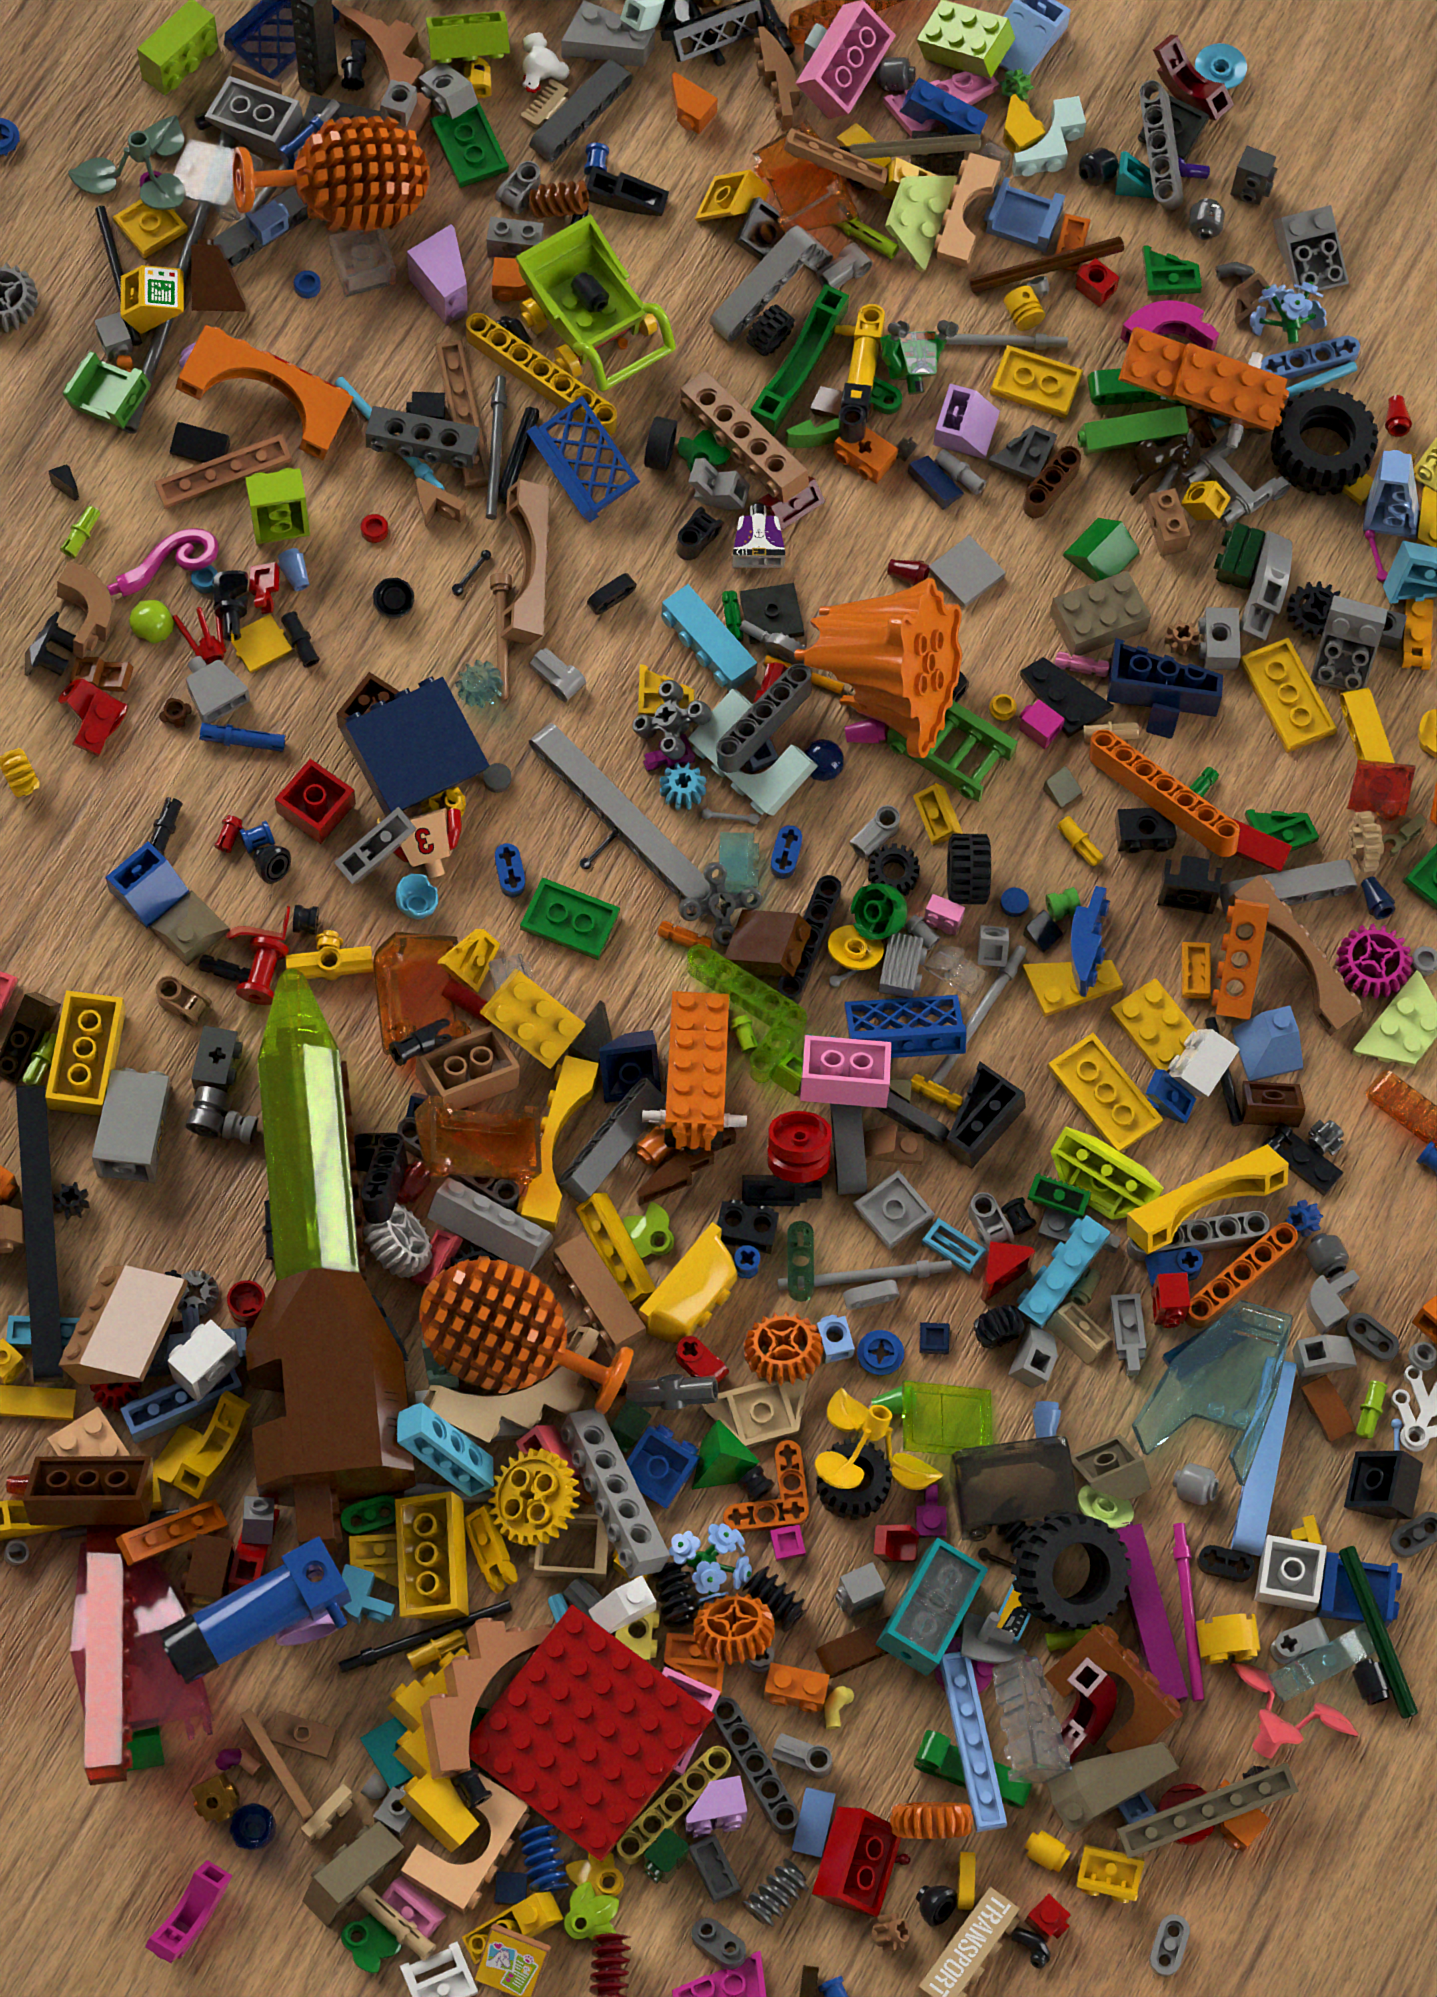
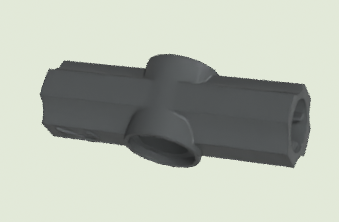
M681 1374L665 1375L656 1380L629 1381L626 1391L627 1403L630 1408L661 1406L663 1410L681 1409L691 1404L716 1403L719 1392L718 1381H716L715 1376L684 1378Z

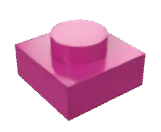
M800 1525L770 1530L776 1562L805 1556L806 1552Z

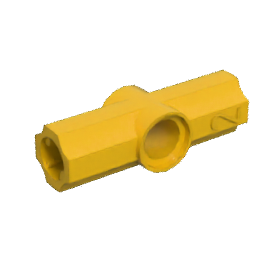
M327 946L318 952L285 955L288 981L321 977L325 980H335L341 975L374 972L371 946L345 949ZM327 960H334L337 962L332 967H326L323 965V963Z

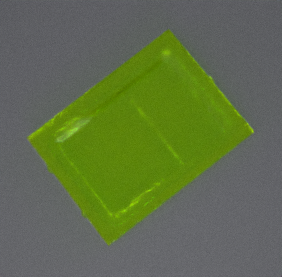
M906 1380L902 1382L903 1451L983 1459L993 1458L991 1389Z

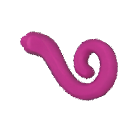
M199 528L184 529L167 536L156 545L137 568L116 576L117 582L107 585L110 595L121 593L123 597H126L143 589L152 580L166 557L176 548H178L176 562L181 568L187 571H197L206 568L214 562L218 555L219 546L216 537L211 532ZM191 543L202 544L205 548L203 554L197 558H188L194 552V547Z

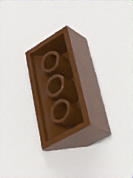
M152 1456L35 1457L23 1497V1504L29 1524L147 1525L153 1504Z

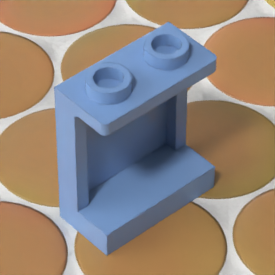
M1004 177L1002 185L997 184L992 196V200H995L993 207L988 206L983 221L987 222L986 233L1046 253L1063 210L1065 195L1055 192L1053 200L1010 187V178Z

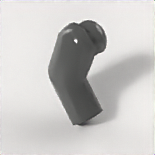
M1239 262L1216 266L1218 279L1238 275L1241 276V282L1243 283L1255 273L1252 266Z

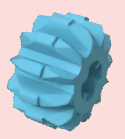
M676 762L674 770L667 767L665 769V776L660 778L659 784L662 786L660 788V795L666 797L665 803L667 805L675 802L677 810L684 804L690 810L691 802L699 805L701 803V796L706 794V787L704 786L706 784L705 776H700L701 770L699 767L690 770L691 764L689 762L686 763L685 768H681L680 764Z

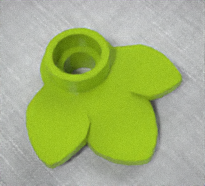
M651 1202L647 1208L646 1217L639 1215L624 1217V1227L640 1258L647 1257L650 1254L664 1256L673 1249L675 1239L672 1232L668 1229L670 1218L660 1205ZM658 1237L665 1238V1244L661 1247L655 1244Z
M590 1882L579 1885L570 1896V1911L566 1914L563 1922L567 1935L573 1939L589 1938L593 1941V1937L599 1934H616L614 1927L609 1921L617 1913L619 1907L618 1898L610 1895L596 1897ZM577 1918L584 1920V1927L581 1930L575 1926Z

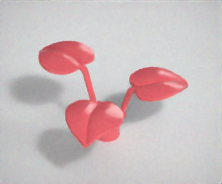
M1232 1663L1230 1667H1234L1238 1675L1249 1686L1265 1692L1268 1697L1265 1710L1261 1709L1258 1713L1261 1721L1259 1725L1261 1731L1252 1744L1254 1750L1262 1756L1271 1759L1281 1744L1302 1743L1303 1736L1299 1730L1315 1718L1321 1719L1326 1726L1336 1731L1351 1734L1355 1737L1359 1735L1346 1716L1334 1707L1324 1703H1315V1711L1294 1727L1271 1712L1274 1693H1279L1280 1687L1273 1677L1264 1670L1250 1664Z

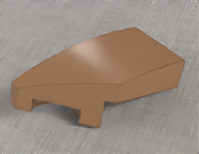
M1256 271L1236 288L1234 322L1236 324L1255 310L1254 308L1261 304L1258 302L1259 298L1263 295L1261 292L1269 284L1259 271Z

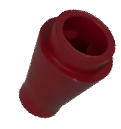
M891 559L887 568L888 575L894 576L912 586L928 578L930 566L924 564V561Z

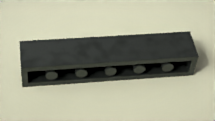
M290 0L299 85L307 92H314L322 96L338 74L332 0Z

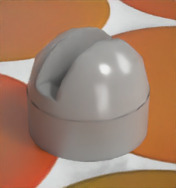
M1046 276L1036 277L1026 284L1032 287L1037 299L1043 298V295L1047 296L1050 290Z
M19 1540L10 1542L4 1549V1559L11 1566L22 1565L29 1557L28 1546ZM22 1553V1557H10V1555Z
M374 1773L360 1793L369 1799H380L387 1791L386 1782L381 1776Z

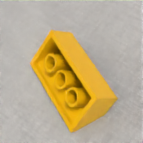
M452 1491L395 1499L400 1617L445 1620L469 1616L463 1499Z

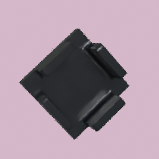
M1183 855L1179 875L1170 874L1172 860L1166 859L1157 905L1213 914L1221 889L1222 868H1216L1213 881L1208 880L1209 859Z

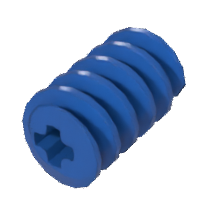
M555 1825L535 1827L519 1836L520 1842L527 1844L522 1848V1854L530 1856L524 1860V1864L526 1867L532 1868L527 1872V1878L535 1880L529 1885L530 1890L533 1892H556L569 1887L568 1883H559V1879L566 1875V1871L556 1870V1867L564 1862L563 1859H554L553 1856L561 1851L560 1847H551V1843L558 1840V1835H549L548 1831L555 1828Z

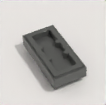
M716 1834L688 1846L692 1860L713 1904L741 1892L740 1885Z

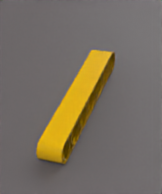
M473 313L468 316L466 320V338L473 347L562 410L583 396L599 421L602 418L610 419L607 422L600 421L608 434L611 436L615 433L617 428V411L611 403L487 315ZM477 328L483 329L482 331H479V332H478V331H474V329H477ZM497 343L504 344L503 346H495ZM518 358L525 359L524 361H516ZM538 373H544V374H546V375H545V376H537L536 374H538ZM566 388L568 390L562 392L558 391L557 389ZM582 406L573 413V418L580 423H584L586 411ZM590 429L595 434L600 436L599 430Z

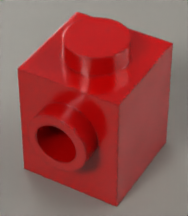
M1048 1893L1027 1915L1025 1922L1037 1934L1041 1935L1047 1943L1053 1936L1059 1939L1070 1927L1066 1922L1071 1914Z

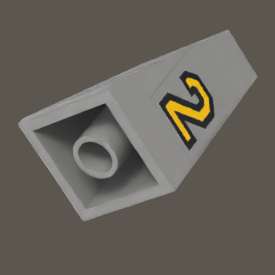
M131 1068L111 1070L92 1154V1160L98 1177L155 1183L171 1091L169 1076H165L164 1073L158 1071H149L148 1074L138 1073Z

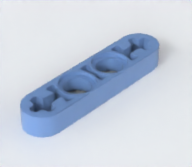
M1352 336L1338 337L1269 355L1262 360L1260 369L1273 373L1272 370H1267L1268 366L1271 365L1273 369H1277L1276 373L1273 374L1287 379L1299 377L1355 361L1360 351V343ZM1343 346H1347L1348 349H1352V352L1348 353L1347 350H1342ZM1324 351L1329 355V359L1320 361L1316 358L1315 353ZM1292 358H1300L1303 360L1304 366L1294 367L1291 365L1290 360Z

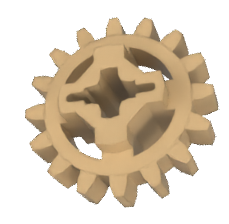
M1371 811L1356 812L1353 817L1354 824H1352V830L1348 832L1351 857L1358 860V868L1361 869V872L1377 871L1380 854L1384 853L1381 826L1374 823V815H1372Z

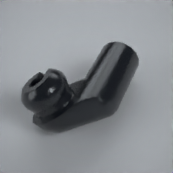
M1017 1926L1013 1932L1012 1941L1029 1947L1032 1954L1030 1957L1032 1966L1035 1968L1045 1967L1046 1963L1050 1960L1051 1953L1043 1937Z

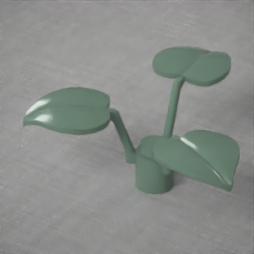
M177 115L160 120L145 131L130 133L128 136L129 147L124 148V155L117 170L112 161L98 157L89 159L68 171L69 177L78 188L89 194L102 195L116 188L115 177L121 175L127 158L130 156L136 162H145L149 177L152 180L144 183L140 189V197L143 203L157 210H169L180 207L185 198L184 187L180 179L171 173H164L156 178L150 163V155H154L155 152L161 157H170L182 150L184 135Z

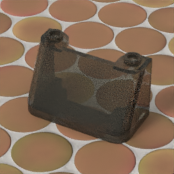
M1050 1436L965 1448L956 1451L951 1456L949 1479L962 1541H982L991 1533L992 1526L1044 1519L1046 1515L1051 1513L1059 1515L1061 1511L1079 1513L1068 1439L1065 1436Z

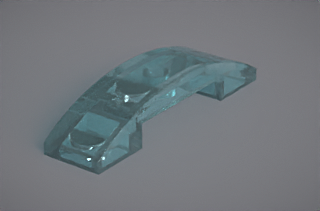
M1365 1622L1268 1675L1281 1702L1283 1703L1374 1653L1376 1650Z

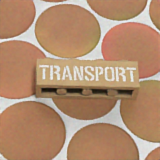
M990 1887L923 1979L917 1992L924 1997H966L967 1994L963 1992L969 1981L974 1985L985 1971L981 1967L987 1957L993 1960L1002 1947V1944L998 1941L1004 1932L1010 1935L1020 1922V1919L1016 1917L1020 1908Z

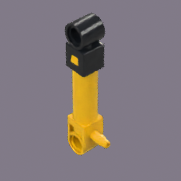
M867 304L860 308L856 326L836 325L834 329L836 334L854 337V348L847 383L844 384L838 427L839 437L848 443H856L864 438L866 423L868 422L877 359L882 348L880 337L884 336L885 311L876 304Z

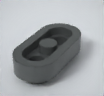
M1356 1313L1346 1323L1345 1332L1347 1337L1375 1360L1389 1362L1398 1353L1399 1341L1397 1337L1370 1315ZM1355 1327H1362L1365 1333H1357L1355 1331ZM1378 1345H1385L1388 1351H1380Z
M1423 1513L1395 1530L1390 1538V1548L1393 1553L1401 1558H1410L1436 1543L1437 1513ZM1424 1526H1432L1434 1533H1427ZM1400 1540H1407L1409 1547L1403 1548L1400 1545Z
M702 1918L693 1925L691 1931L693 1944L721 1967L736 1969L745 1962L746 1946L744 1942L718 1921L712 1918ZM705 1929H710L712 1931L709 1935H704L702 1933V1931ZM728 1947H734L736 1949L732 1953H728L725 1951Z

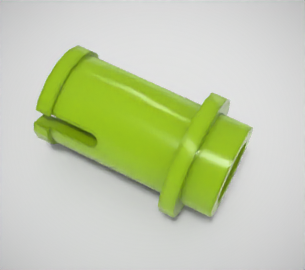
M747 1015L733 1019L731 1021V1031L736 1033L741 1052L745 1054L757 1050L759 1044L751 1027L753 1024L752 1020L748 1019Z

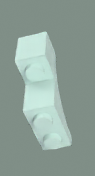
M1079 96L1053 100L1051 111L1052 126L1049 132L1035 146L1025 151L1014 153L1012 163L1014 176H1031L1045 171L1056 172L1066 167L1068 152L1064 140L1074 141L1084 137L1086 120Z

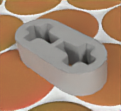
M895 1280L864 1285L843 1293L848 1310L890 1302L900 1296Z

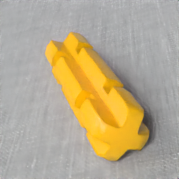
M915 1074L912 1077L911 1090L917 1093L923 1092V1096L940 1105L946 1104V1108L954 1112L960 1109L963 1103L962 1096L956 1093L950 1094V1090L931 1080L925 1081L926 1078L919 1074Z

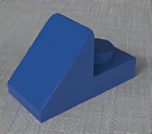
M1155 1069L1145 1093L1149 1097L1148 1101L1160 1115L1180 1123H1187L1196 1098L1167 1071Z

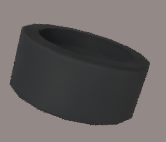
M659 416L654 418L645 450V467L662 471L667 470L676 439V420Z

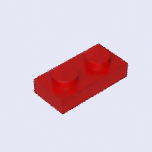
M95 693L72 745L99 756L121 704Z

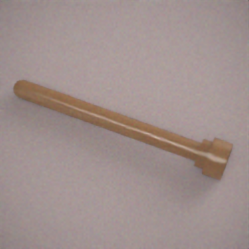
M495 573L490 576V589L496 595L497 695L500 700H506L509 695L508 640L501 638L502 612L507 608V595L509 590L512 589V576L507 573Z

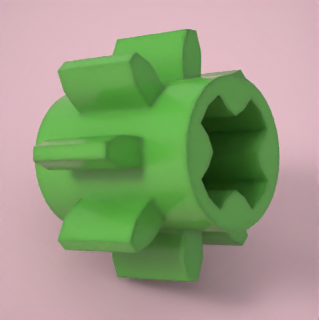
M1022 68L1016 69L1014 72L1012 70L1005 72L1006 79L999 82L1002 85V96L1011 97L1016 94L1021 100L1028 99L1027 92L1034 89V86L1031 85V74H1023Z

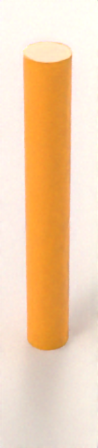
M769 655L766 656L763 664L767 667L768 663L777 662L784 664L787 668L793 665ZM811 672L812 684L839 694L842 693L844 683Z

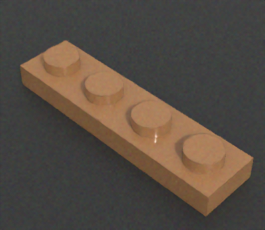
M790 128L784 150L792 156L801 157L813 162L820 168L834 171L843 178L853 179L862 183L867 188L882 191L886 183L888 169Z

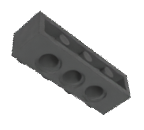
M377 406L372 408L365 433L366 447L376 452L387 451L406 458L416 457L431 463L451 464L456 468L466 467L473 469L480 443V427ZM392 433H400V435H398V436H393V435H391V434H392ZM420 438H425V439H427V440H426V441H419L418 439H420ZM450 443L453 444V446L448 447L445 446V444Z

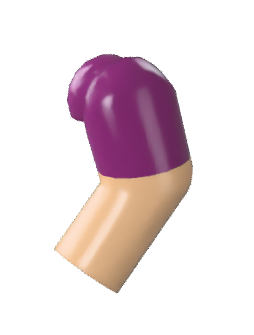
M243 1748L223 1749L218 1753V1757L215 1760L216 1766L222 1771L230 1769L231 1766L240 1765L252 1776H255L263 1766Z

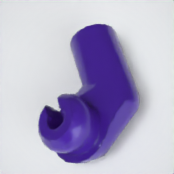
M1178 158L1181 177L1201 179L1209 177V166L1187 164L1182 158Z

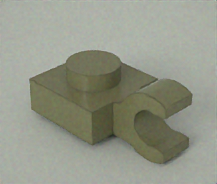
M1420 813L1413 819L1407 817L1398 826V834L1389 833L1382 837L1383 844L1391 843L1394 846L1389 853L1390 857L1396 856L1401 848H1404L1423 832L1427 820Z

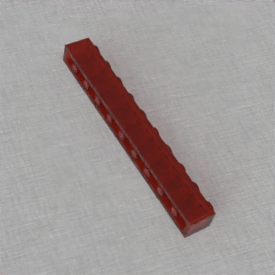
M87 1525L84 1769L90 1786L127 1781V1769L132 1768L133 1764L131 1750L127 1749V1742H132L133 1740L131 1723H128V1716L133 1715L131 1697H128V1691L133 1689L132 1674L128 1672V1665L133 1664L131 1646H128V1640L133 1639L132 1623L128 1621V1615L133 1614L132 1598L128 1596V1590H133V1578L131 1571L128 1572V1564L115 1540L120 1535L132 1531V1525Z

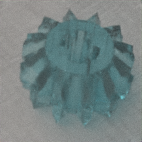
M476 659L473 667L466 663L467 670L465 672H458L461 680L455 682L456 687L459 689V697L462 700H466L465 702L472 707L476 704L479 708H483L486 701L489 704H494V695L501 696L498 688L504 686L503 680L500 678L501 672L488 661L483 664L480 660Z

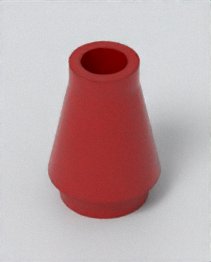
M1401 395L1391 396L1388 399L1389 405L1385 428L1392 436H1404L1412 426V421L1405 405V399Z

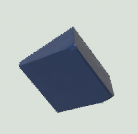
M1153 703L1146 732L1172 739L1180 710Z

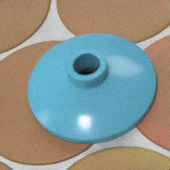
M1217 43L1211 44L1199 52L1195 60V69L1206 79L1224 83L1227 89H1231L1239 85L1245 78L1247 62L1244 55L1237 48L1228 44Z

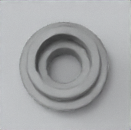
M1420 1342L1410 1348L1408 1359L1415 1368L1427 1371L1435 1366L1437 1352L1430 1343Z

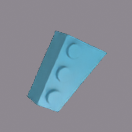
M1402 541L1383 584L1389 603H1398L1399 600L1403 599L1424 601V598L1437 597L1436 547Z

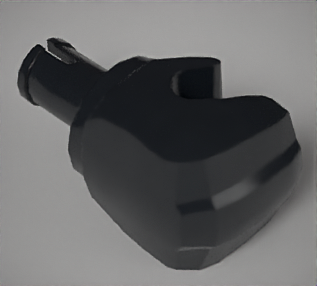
M241 570L219 572L212 581L214 614L216 617L223 619V638L227 641H232V630L234 641L241 638L240 618L247 614L248 597L244 595L235 599L237 596L247 592L248 574Z

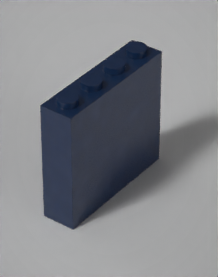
M431 676L418 683L420 688L410 692L409 688H406L395 694V700L387 704L385 700H382L370 706L371 711L364 715H361L360 712L354 713L345 719L346 723L340 729L385 817L391 814L397 807L405 811L484 772L490 767L444 677L435 680Z

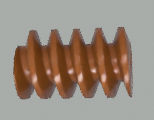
M579 180L577 185L574 181H569L567 186L564 182H559L558 186L550 183L548 188L545 184H540L538 190L532 189L530 191L531 211L539 219L545 216L552 218L554 216L562 217L563 215H581L588 209L589 195L586 183L583 180Z

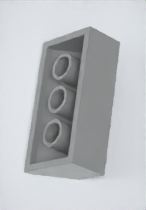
M448 1178L436 1191L427 1216L432 1221L505 1261L523 1267L528 1272L554 1241L551 1233L539 1225L524 1219L513 1211L502 1207L486 1196L480 1195L451 1178Z

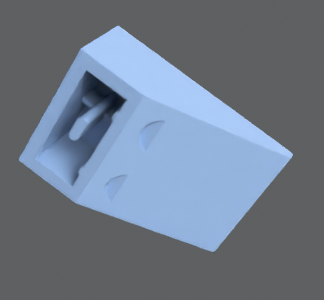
M1013 0L1003 17L1009 18L1015 40L999 66L1013 72L1016 69L1022 68L1023 74L1030 75L1067 29L1071 9L1056 0Z

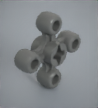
M666 680L659 686V696L663 699L664 704L657 708L655 717L641 714L634 719L632 728L643 739H650L657 731H664L665 738L660 745L661 752L669 759L678 760L685 754L686 747L680 736L687 731L689 723L697 725L707 724L712 718V711L706 703L700 700L691 702L687 709H681L679 702L684 695L683 688L676 681Z
M711 862L705 866L703 872L705 880L710 885V893L703 900L683 899L679 903L678 912L686 921H695L703 914L713 916L716 922V927L713 930L714 940L722 946H729L735 930L731 925L730 916L737 908H746L748 910L758 908L762 902V895L754 887H745L736 894L729 893L724 886L727 878L726 868L721 863ZM718 869V876L712 878V872ZM750 894H753V900L751 902H747V897ZM719 898L725 901V903L721 905L720 910L715 907V904L719 903ZM693 905V911L687 914L686 909ZM728 930V936L722 938V932Z

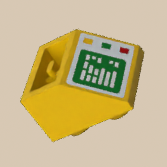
M141 265L121 276L120 317L140 334L184 312V272L181 269Z

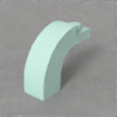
M625 0L620 20L637 31L651 29L659 22L665 0Z

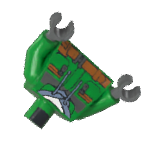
M900 320L898 323L892 322L888 325L889 335L880 337L883 349L882 359L888 367L890 378L893 380H906L909 395L924 393L923 378L936 374L940 354L947 343L946 337L952 338L958 333L959 327L956 323L946 320L939 321L937 330L940 333L936 335V331L909 332V324Z

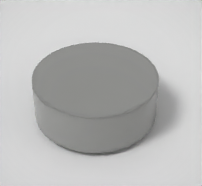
M1422 946L1413 952L1411 968L1414 972L1417 970L1422 976H1429L1435 973L1437 970L1436 950L1428 946Z

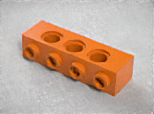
M1235 899L1234 906L1228 905L1226 922L1231 923L1229 934H1223L1221 950L1226 951L1224 962H1218L1216 978L1221 979L1220 989H1214L1211 1006H1216V1014L1250 1020L1269 904ZM1247 924L1252 927L1253 932L1249 937L1242 938L1236 933L1238 926ZM1243 952L1247 955L1248 961L1241 966L1235 965L1231 960L1233 954ZM1231 980H1238L1242 983L1243 989L1239 993L1228 991L1226 986Z

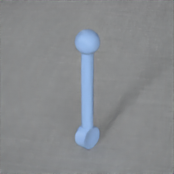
M1393 1419L1391 1422V1427L1394 1429V1451H1400V1429L1403 1425L1400 1419Z

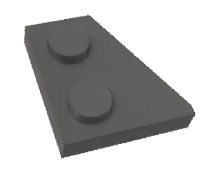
M1031 425L1023 431L1020 437L1014 438L1007 443L1005 449L997 455H991L988 465L1033 482L1043 470L1057 440V434Z

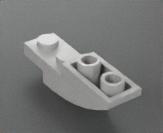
M1271 531L1266 532L1250 579V582L1254 584L1239 625L1240 632L1259 641L1266 640L1274 615L1280 614L1292 563V541Z

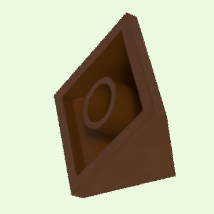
M1243 1081V1124L1278 1126L1280 1123H1284L1289 1127L1300 1126L1305 1115V1104L1300 1084Z

